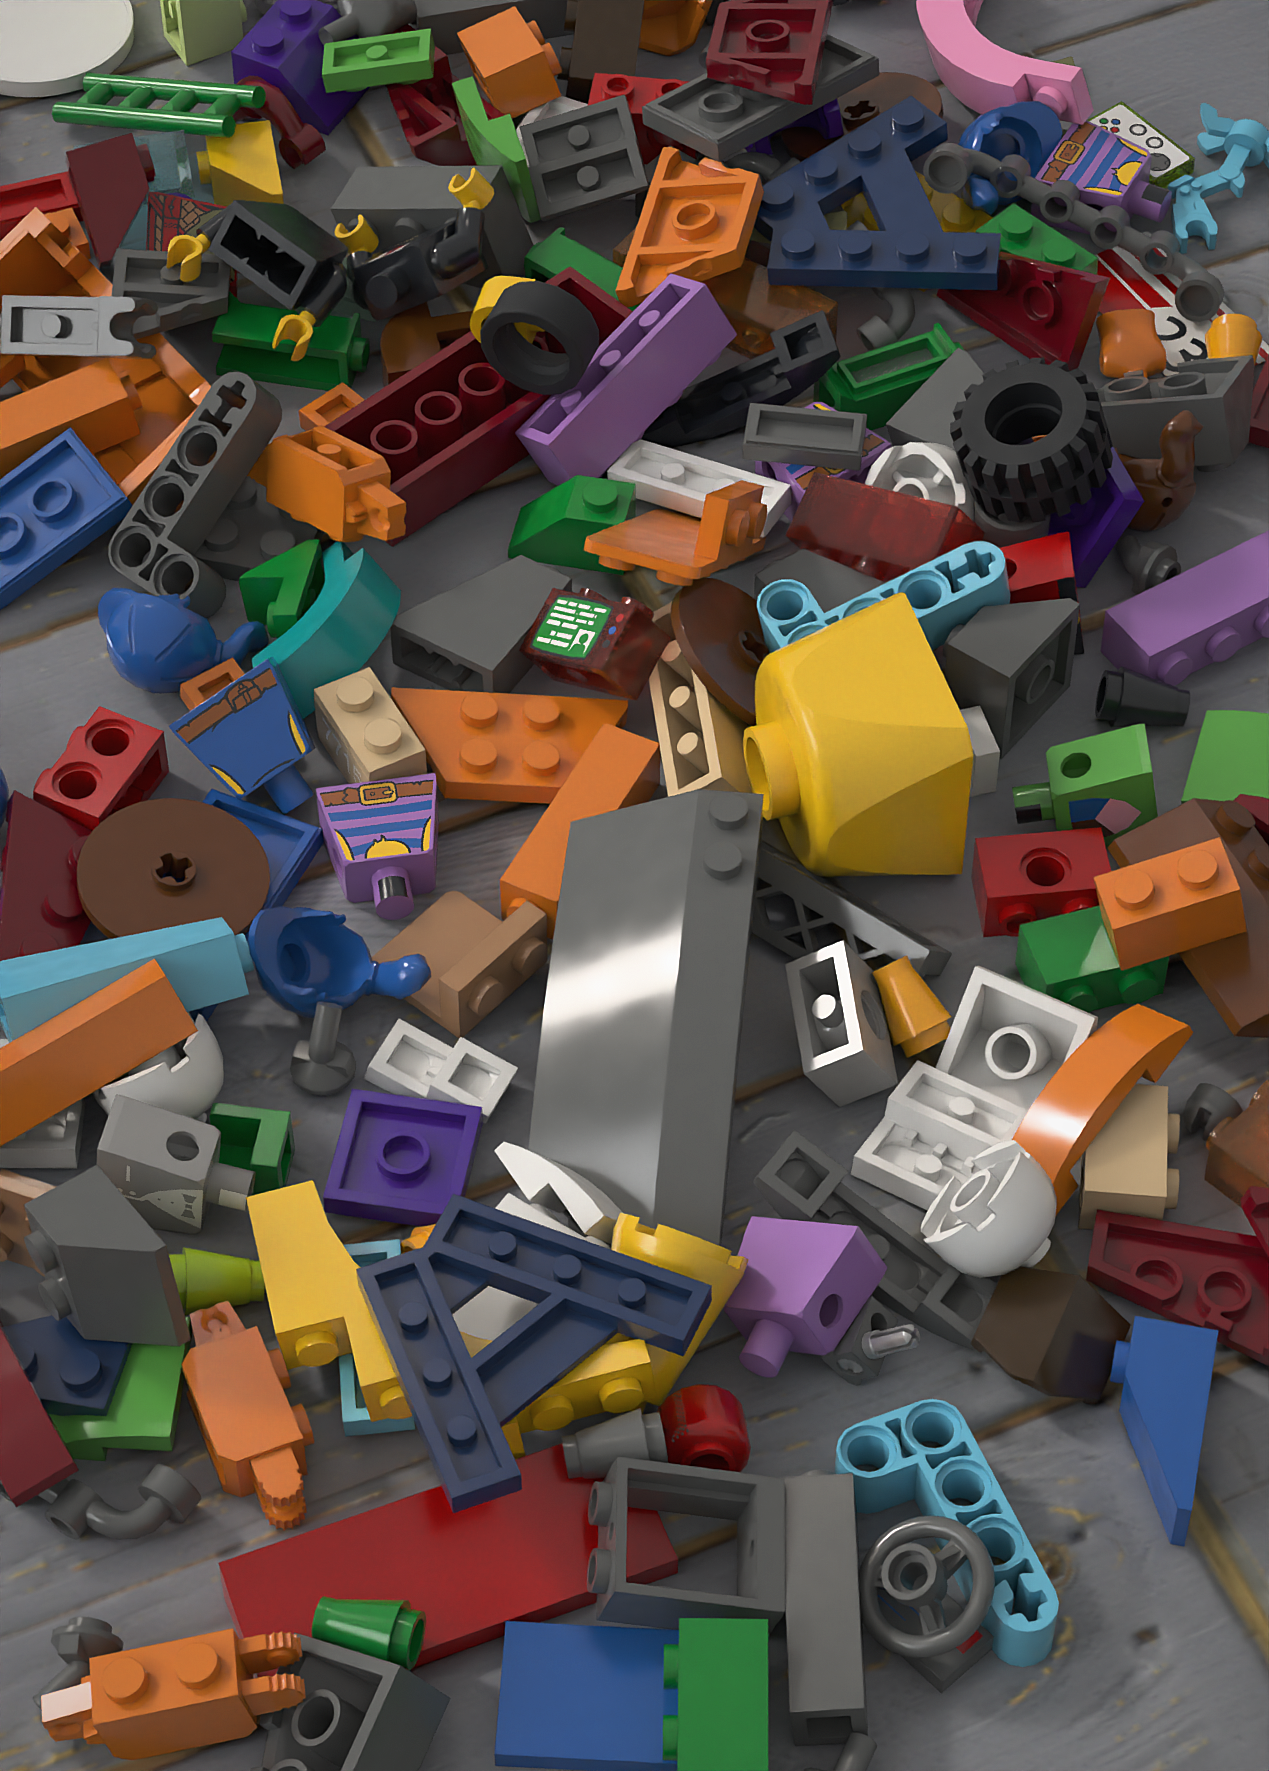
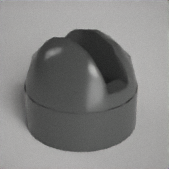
M1200 1083L1187 1100L1183 1111V1120L1191 1134L1196 1133L1201 1127L1204 1129L1203 1141L1212 1142L1223 1139L1233 1130L1243 1115V1110L1240 1104L1226 1091L1212 1084Z

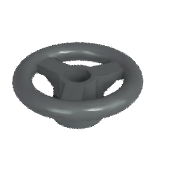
M943 1516L914 1517L891 1527L871 1546L859 1570L862 1622L870 1635L879 1644L894 1653L908 1657H933L960 1646L980 1627L993 1600L995 1573L986 1546L969 1527ZM929 1537L949 1541L941 1551L935 1554L923 1545L910 1543L914 1540ZM968 1559L973 1574L971 1596L960 1616L947 1626L941 1603L947 1592V1580ZM923 1574H928L925 1584L921 1588L913 1590L917 1578ZM878 1589L886 1590L901 1604L913 1607L919 1613L924 1635L906 1634L893 1627L881 1612L878 1602Z

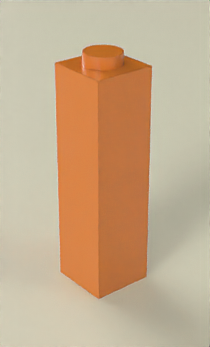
M105 358L0 402V479L70 427L92 454L140 435L134 411L142 408V403L130 376L127 375L119 379L109 358Z
M605 722L603 723L501 877L502 920L508 918L523 903L529 901L547 914V938L553 940L571 821L649 802L660 785V745L658 742Z
M155 958L0 1048V1147L198 1031Z

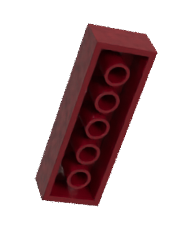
M571 266L545 282L558 286L575 296L591 312L599 329V346L633 312ZM470 331L324 427L384 457L391 471L390 491L406 502V514L404 516V523L406 525L405 535L385 541L391 547H394L530 455L515 432L552 394L541 395L523 390L504 379L489 364L481 348V343ZM547 331L536 332L532 343L534 346L555 354L566 353L563 345Z

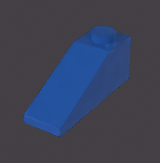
M1135 1316L1130 1343L1116 1340L1110 1382L1123 1384L1119 1412L1169 1542L1173 1545L1185 1547L1193 1507L1218 1330Z

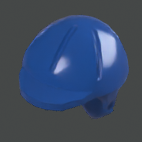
M1039 101L1017 102L1009 106L998 107L980 115L961 134L958 145L963 148L978 150L1000 161L1008 155L1022 156L1030 165V176L1035 178L1060 142L1063 133L1061 123L1050 107ZM1004 171L1008 179L1017 181L1014 174ZM971 173L961 189V197L967 206L972 210L983 209L989 214H992L998 205H1008L1022 199L1018 195L1012 198L999 196L997 189L989 180L974 173Z
M112 588L102 596L98 605L99 623L106 635L107 651L114 668L122 678L132 685L151 693L180 692V684L232 657L240 666L249 652H256L260 647L268 645V633L262 623L254 621L239 626L227 641L217 640L208 619L186 609L190 605V597L186 596L185 599H180L177 593L153 596L138 593L127 588Z
M278 906L261 910L253 919L249 929V951L255 963L258 982L262 990L266 991V996L283 1010L304 1018L315 1017L317 1002L334 1003L342 1006L344 1010L352 1006L363 995H388L401 1000L419 991L431 978V969L427 964L425 956L420 954L408 955L395 961L380 964L377 961H372L370 951L363 937L343 924L346 921L345 914L337 915L332 911H320L306 907L289 908Z

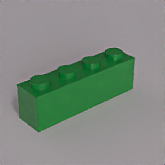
M679 1618V1644H664L663 1689H678V1715H663V1760L677 1761V1771H768V1619Z

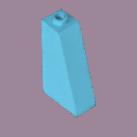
M219 917L0 961L1 1027L10 1043L154 958L168 978L187 1012L249 995L244 973L254 971V965L246 937L243 933L234 935V932L225 920Z

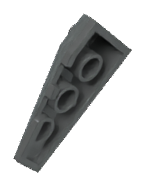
M1253 355L1177 363L1178 374L1150 380L1144 377L1143 370L1123 373L1124 378L1113 380L1104 385L1103 388L1096 389L1113 448L1116 447L1119 454L1140 459H1161L1162 455L1159 444L1161 432L1168 421L1183 410L1192 412L1196 419L1204 426L1195 436L1194 440L1195 466L1201 472H1215L1228 468L1234 464L1249 442L1255 368Z
M294 1633V1635L297 1634L298 1638H301L302 1657L299 1658L300 1661L294 1662V1665L280 1666L276 1674L294 1673L295 1676H300L301 1679H304L306 1699H303V1703H298V1706L261 1714L259 1725L268 1730L261 1767H253L250 1771H418L451 1698L400 1665Z

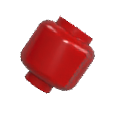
M696 1384L681 1388L668 1396L660 1405L657 1412L660 1413L668 1463L740 1473L747 1466L751 1445L746 1418L741 1402L729 1390L716 1385Z

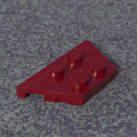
M731 0L719 3L706 56L707 78L803 105H813L834 0Z

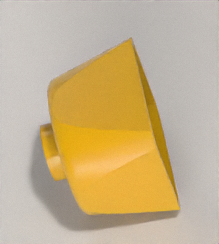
M903 592L894 594L767 655L757 671L755 681L757 725L744 730L743 747L746 770L752 793L764 794L763 817L767 821L779 819L793 853L805 869L816 876L826 877L962 874L973 766L972 744L965 720L906 594Z

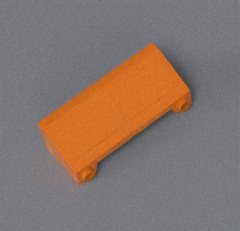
M37 207L0 241V312L2 311V295L73 297L112 295L113 284ZM161 333L136 339L139 343L155 346L156 355L152 359L109 358L119 379L129 375L138 392L142 408L135 410L134 415L141 434L92 454L132 505H134L211 388L209 382ZM24 356L26 367L12 379L26 392L105 358L63 356L59 358L55 356L41 358L37 356ZM217 451L210 456L207 464L213 460ZM184 501L177 506L175 513L181 509Z

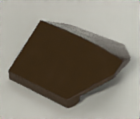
M1019 1266L1009 1273L1000 1276L970 1344L980 1353L984 1350L1011 1378L1048 1396L1083 1399L1082 1402L1085 1404L1096 1405L1101 1398L1112 1371L1116 1340L1125 1341L1131 1324L1080 1275Z

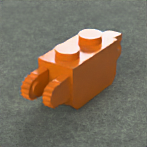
M322 425L295 435L288 436L286 434L274 438L265 447L247 475L251 479H255V482L266 487L267 502L290 513L293 519L307 522L328 533V536L335 541L356 542L363 539L364 535L388 541L405 535L406 525L404 523V516L406 514V502L390 491L391 471L384 457Z
M229 1301L215 1304L208 1309L197 1310L189 1314L195 1347L190 1348L181 1365L188 1384L187 1401L224 1492L240 1498L255 1493L261 1509L265 1513V1519L269 1520L270 1526L275 1525L276 1529L283 1528L285 1531L287 1528L293 1529L295 1525L300 1526V1521L305 1520L304 1514L307 1513L305 1497H303L302 1490H304L302 1476L308 1475L304 1447L314 1444V1436L303 1405L300 1403L290 1407L284 1393L285 1389L291 1388V1382L283 1356L279 1348L267 1351L258 1327L246 1329Z
M231 1628L89 1658L90 1675L81 1678L80 1685L41 1696L43 1726L48 1730L50 1737L55 1742L84 1738L87 1744H106L112 1755L116 1758L132 1761L247 1737L257 1728V1715L280 1711L282 1708L289 1709L291 1706H298V1703H303V1699H306L304 1679H301L300 1676H295L294 1673L276 1674L272 1677L268 1675L254 1678L253 1676L254 1673L278 1669L280 1666L287 1667L289 1664L294 1665V1662L300 1661L299 1658L302 1657L301 1638H298L297 1634L293 1635L291 1632L283 1633L281 1631L280 1633L273 1632L271 1635L262 1634L239 1639L234 1629Z

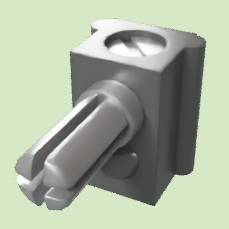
M870 1296L834 1351L821 1355L824 1362L848 1383L858 1386L861 1385L863 1379L879 1375L887 1354L916 1348L919 1345L920 1334L918 1329L914 1328L912 1324L896 1327L898 1319L873 1296Z

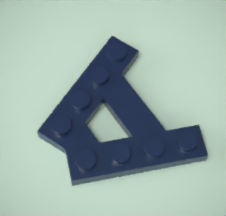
M909 96L762 185L764 194L754 228L771 242L767 267L769 285L997 290L1001 259V233L943 232L911 164L913 160L948 140L947 122L913 96ZM862 192L880 231L830 230L824 215Z
M456 1194L452 1195L422 1248L356 1269L359 1289L453 1513L522 1490L520 1470L501 1428L617 1333L633 1339L644 1340L647 1344L684 1357L712 1302V1285ZM490 1286L538 1304L475 1356L470 1357L453 1314L485 1288Z

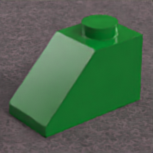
M576 475L522 506L508 546V558L514 559L522 555L539 563L624 575L625 570H617L599 564L600 555L585 551L584 545L587 536L636 517V484Z

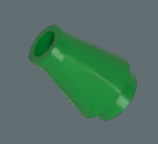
M323 1596L315 1610L312 1623V1638L385 1660L411 1670L415 1666L422 1649L426 1629V1614L424 1611L411 1609L409 1600L335 1599Z

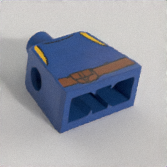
M273 657L266 659L169 725L172 732L239 800L263 785L281 813L285 815L314 795L293 763L316 747L280 667Z

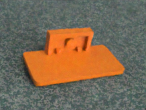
M741 480L706 494L701 519L664 509L652 510L587 536L584 550L600 555L598 562L603 566L617 570L632 571L635 569V565L657 570L656 578L660 581L680 586H691L693 579L710 577L711 573L720 569H727L729 565L737 561H744L746 557L764 549L766 536L764 538L760 537L767 517V505L761 503L764 486Z

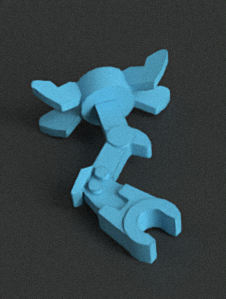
M1207 103L1200 105L1202 123L1207 132H1202L1197 136V145L1206 156L1225 150L1228 156L1219 170L1197 178L1184 175L1168 184V190L1172 191V199L1176 198L1175 204H1172L1171 221L1173 234L1179 241V252L1182 254L1187 253L1188 237L1192 235L1204 238L1208 250L1215 249L1218 227L1203 198L1225 189H1230L1236 197L1240 198L1243 195L1245 178L1242 173L1245 166H1257L1263 161L1269 169L1268 129L1261 123L1251 119H1241L1235 122L1230 118L1218 117L1217 109Z

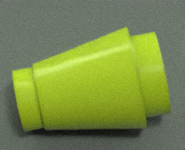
M183 1247L182 1254H169L185 1316L197 1310L208 1309L215 1304L229 1301L231 1306L248 1304L250 1301L264 1300L265 1283L260 1260H250L249 1258Z

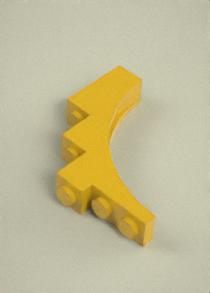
M311 1180L246 1197L274 1330L287 1370L301 1366H322L330 1363L336 1357L353 1353L360 1387L371 1422L386 1418L405 1419L411 1417L412 1413L359 1289L356 1269L361 1267L353 1261L328 1223L314 1181ZM460 1331L471 1358L492 1342V1340L481 1339ZM635 1339L602 1345L505 1424L501 1429L514 1459L526 1456L521 1438L522 1433L534 1430H557L565 1427L572 1420L606 1411L610 1413L626 1412L634 1409L641 1402L658 1398L645 1341Z

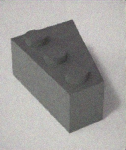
M502 165L357 167L331 207V212L337 225L342 223L348 232L353 231L358 225V215L361 214L379 240L378 246L371 253L374 254L379 250L455 220L457 211L463 208V205L449 191V183L457 174H460L467 181L470 177L471 169L475 167L494 189L492 200L481 209L485 214L482 254L489 268L463 284L482 289L489 279L496 276L523 278L525 275L524 256L527 255L533 246Z

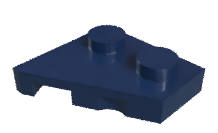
M52 1315L3 1327L48 1414L59 1416H107L133 1343L84 1339L67 1317L57 1321Z

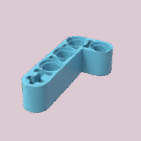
M974 541L964 544L826 613L822 611L809 589L803 583L792 579H781L767 585L759 594L756 606L765 644L769 652L772 653L883 599L903 592L912 606L931 649L934 650L945 644L948 635L958 624L966 625L982 607L1010 604V589L1003 552L996 545L989 542Z
M922 1400L854 1424L846 1429L838 1439L835 1474L853 1473L857 1512L864 1514L880 1512L914 1499L923 1516H943L969 1527L982 1540L990 1556L998 1557L1006 1562L1001 1565H993L995 1573L993 1600L981 1624L994 1636L993 1652L1002 1661L1019 1667L1036 1665L1044 1660L1051 1651L1059 1606L1056 1591L964 1417L957 1408L943 1400ZM932 1441L938 1442L943 1447L928 1448L919 1443ZM868 1464L879 1468V1470L866 1472L860 1471L855 1466ZM963 1498L968 1499L974 1504L959 1506L949 1500ZM934 1537L940 1550L949 1542L945 1539ZM967 1559L953 1576L968 1603L972 1592L973 1574L970 1562ZM1015 1598L1014 1611L1016 1614L1011 1615L1013 1599Z

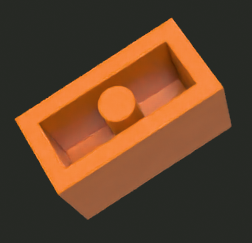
M515 6L457 32L474 78L490 104L502 114H510L513 119L561 97L554 76L562 73V69L549 42L545 43L535 20L526 24Z
M1220 837L1093 877L1102 919L1121 971L1247 931L1241 890Z

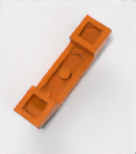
M1136 1004L1107 1021L1089 1036L1062 1064L1036 1098L1012 1140L1016 1141L1029 1153L1050 1177L1057 1197L1056 1215L1079 1186L1070 1170L1139 1078L1142 1077L1154 1083L1158 1081L1193 1034L1190 1025L1143 1005Z

